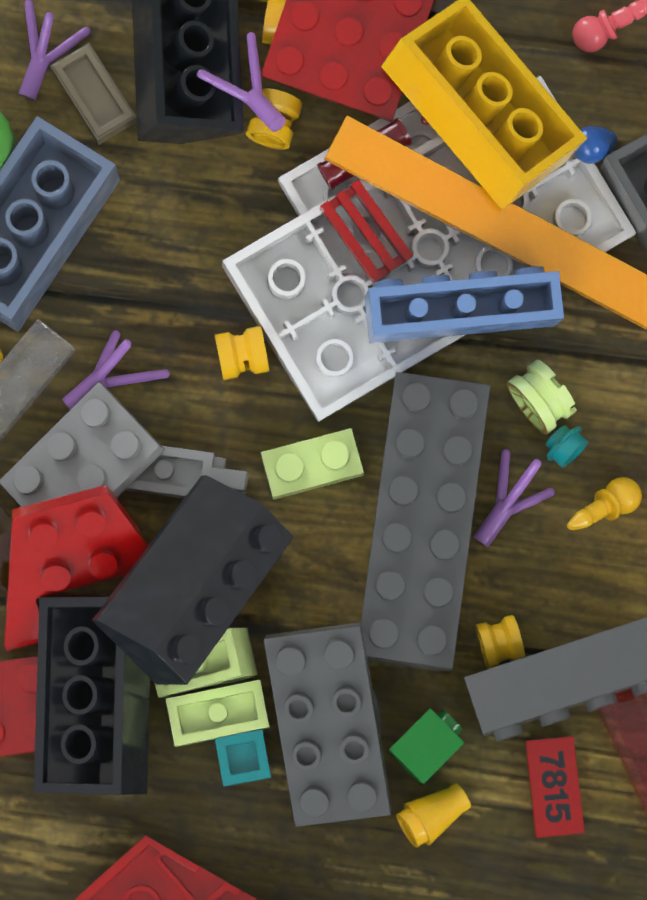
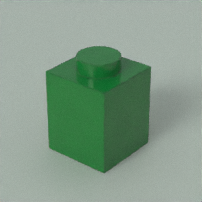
M430 708L388 750V753L422 786L465 743L458 736L463 729L445 710H442L437 715Z

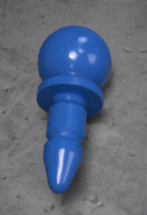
M587 126L581 128L580 130L587 137V140L575 151L574 155L583 163H597L611 153L617 144L618 137L614 132L608 131L603 127Z

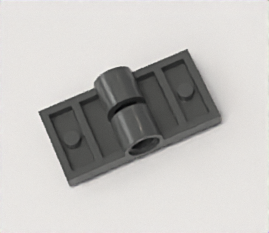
M362 622L266 635L264 644L295 827L391 815L392 805L381 743L382 724L377 694L372 688Z

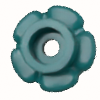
M564 425L547 440L545 445L550 449L547 454L548 461L554 460L561 468H564L581 454L589 441L581 434L582 428L580 426L570 430Z

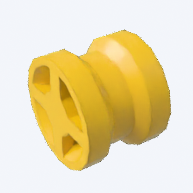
M514 615L503 617L502 621L498 624L490 625L483 622L475 625L479 647L487 670L499 666L503 661H515L525 657L523 641Z

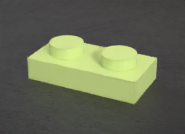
M352 428L261 452L273 500L364 476Z
M260 680L166 698L175 747L270 728Z

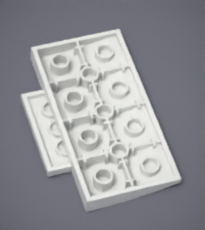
M541 76L537 77V80L554 98L551 91L544 82L543 78ZM411 101L396 110L394 119L398 118L402 122L412 141V145L406 147L481 186L432 126L421 123L422 114ZM379 119L368 127L377 131L391 122ZM329 149L278 178L279 185L298 214V217L222 261V268L256 324L261 326L264 337L318 422L393 379L396 372L403 373L465 336L455 335L369 343L365 295L369 288H375V284L372 283L321 212L320 206L323 203L333 199L336 194L349 188L358 179L363 184L413 254L410 260L380 281L401 279L403 280V285L422 283V278L435 275H449L450 280L453 281L469 279V274L480 271H497V276L516 275L515 270L526 268L525 265L356 176L331 190L317 167L318 163L325 161L324 158ZM574 154L562 166L512 202L603 252L609 251L636 234L635 229L596 165L583 163ZM356 196L351 198L350 200L393 259L397 257V253ZM340 206L335 209L375 267L379 269L384 266L344 208Z

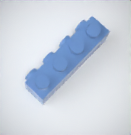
M536 266L515 270L516 275L497 276V271H480L469 274V279L451 281L449 275H435L422 278V283L403 285V280L401 279L375 282V288H369L365 295L369 343L556 326L564 319L559 271L544 272V267Z

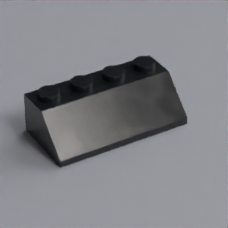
M132 0L138 141L184 144L238 135L244 132L243 101L197 76V72L203 69L242 89L238 1Z
M203 475L198 479L92 621L156 685H187L294 537L263 504L207 475Z
M109 597L39 598L34 793L147 794L150 678L92 621Z

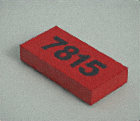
M574 736L525 741L535 838L585 833Z

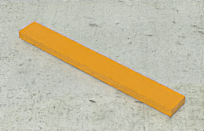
M349 116L345 117L324 160L526 267H544V272L559 271L560 284L647 330V274L513 203L502 210L483 187Z

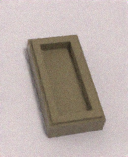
M90 43L50 65L51 71L98 145L137 123L136 115Z

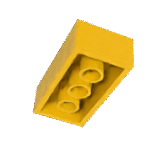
M457 0L401 38L381 66L502 210L562 166L587 140V137L471 0Z

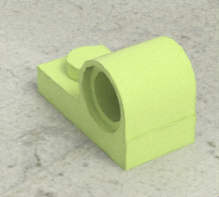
M228 628L187 685L155 684L158 698L170 697L207 686L222 685L257 676L258 673L248 629Z

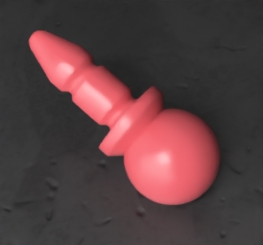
M647 0L634 1L628 7L624 6L612 12L611 16H608L603 9L599 12L598 17L586 16L581 18L575 24L572 32L575 45L584 52L599 51L605 46L608 38L612 40L618 38L617 28L621 29L633 23V20H639L647 14Z

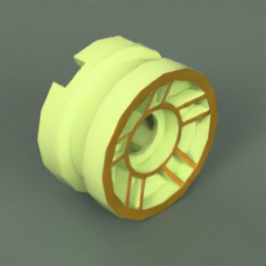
M535 360L527 366V373L522 377L514 376L507 382L506 386L514 402L525 417L541 433L547 435L556 428L557 420L561 417L568 419L577 409L575 407L571 408L575 402L565 385L560 386L554 379L556 374L545 363Z

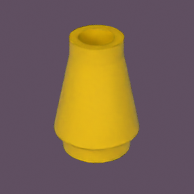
M455 783L441 791L404 803V810L396 814V818L407 839L417 848L424 843L431 845L462 813L471 808V803L464 790Z

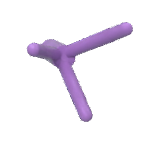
M26 0L24 5L31 60L18 95L35 101L48 65L90 35L91 30L89 27L82 28L46 55L54 15L51 12L45 14L40 37L38 38L34 4L32 0Z
M250 32L247 34L252 90L246 92L203 69L197 72V76L220 90L242 100L272 132H275L283 127L286 119L263 95L256 35Z
M114 330L105 345L93 373L64 396L62 400L71 410L98 382L105 387L165 379L169 377L170 372L167 369L106 377L131 347V342L124 340L115 350L121 334L118 330Z
M508 449L501 451L496 505L473 535L475 539L489 547L511 515L554 496L555 490L547 488L516 502L541 467L539 459L532 461L507 496L510 451Z

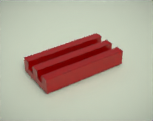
M359 179L352 183L349 188L342 190L333 199L326 201L320 206L321 212L373 284L413 257L411 251ZM356 196L397 253V257L394 259L391 257L350 200L351 198ZM340 206L344 208L384 266L379 269L375 267L335 209Z

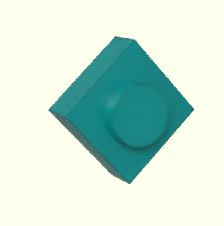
M262 729L215 738L223 787L271 778Z

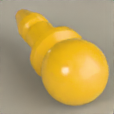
M627 477L613 479L605 489L595 493L594 502L573 515L567 523V528L569 530L584 529L603 518L613 521L620 514L624 515L635 511L642 499L639 485Z

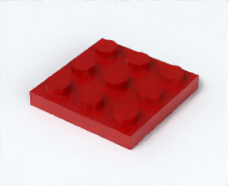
M286 0L261 72V77L393 122L403 92L381 66L401 38L428 20L434 0Z

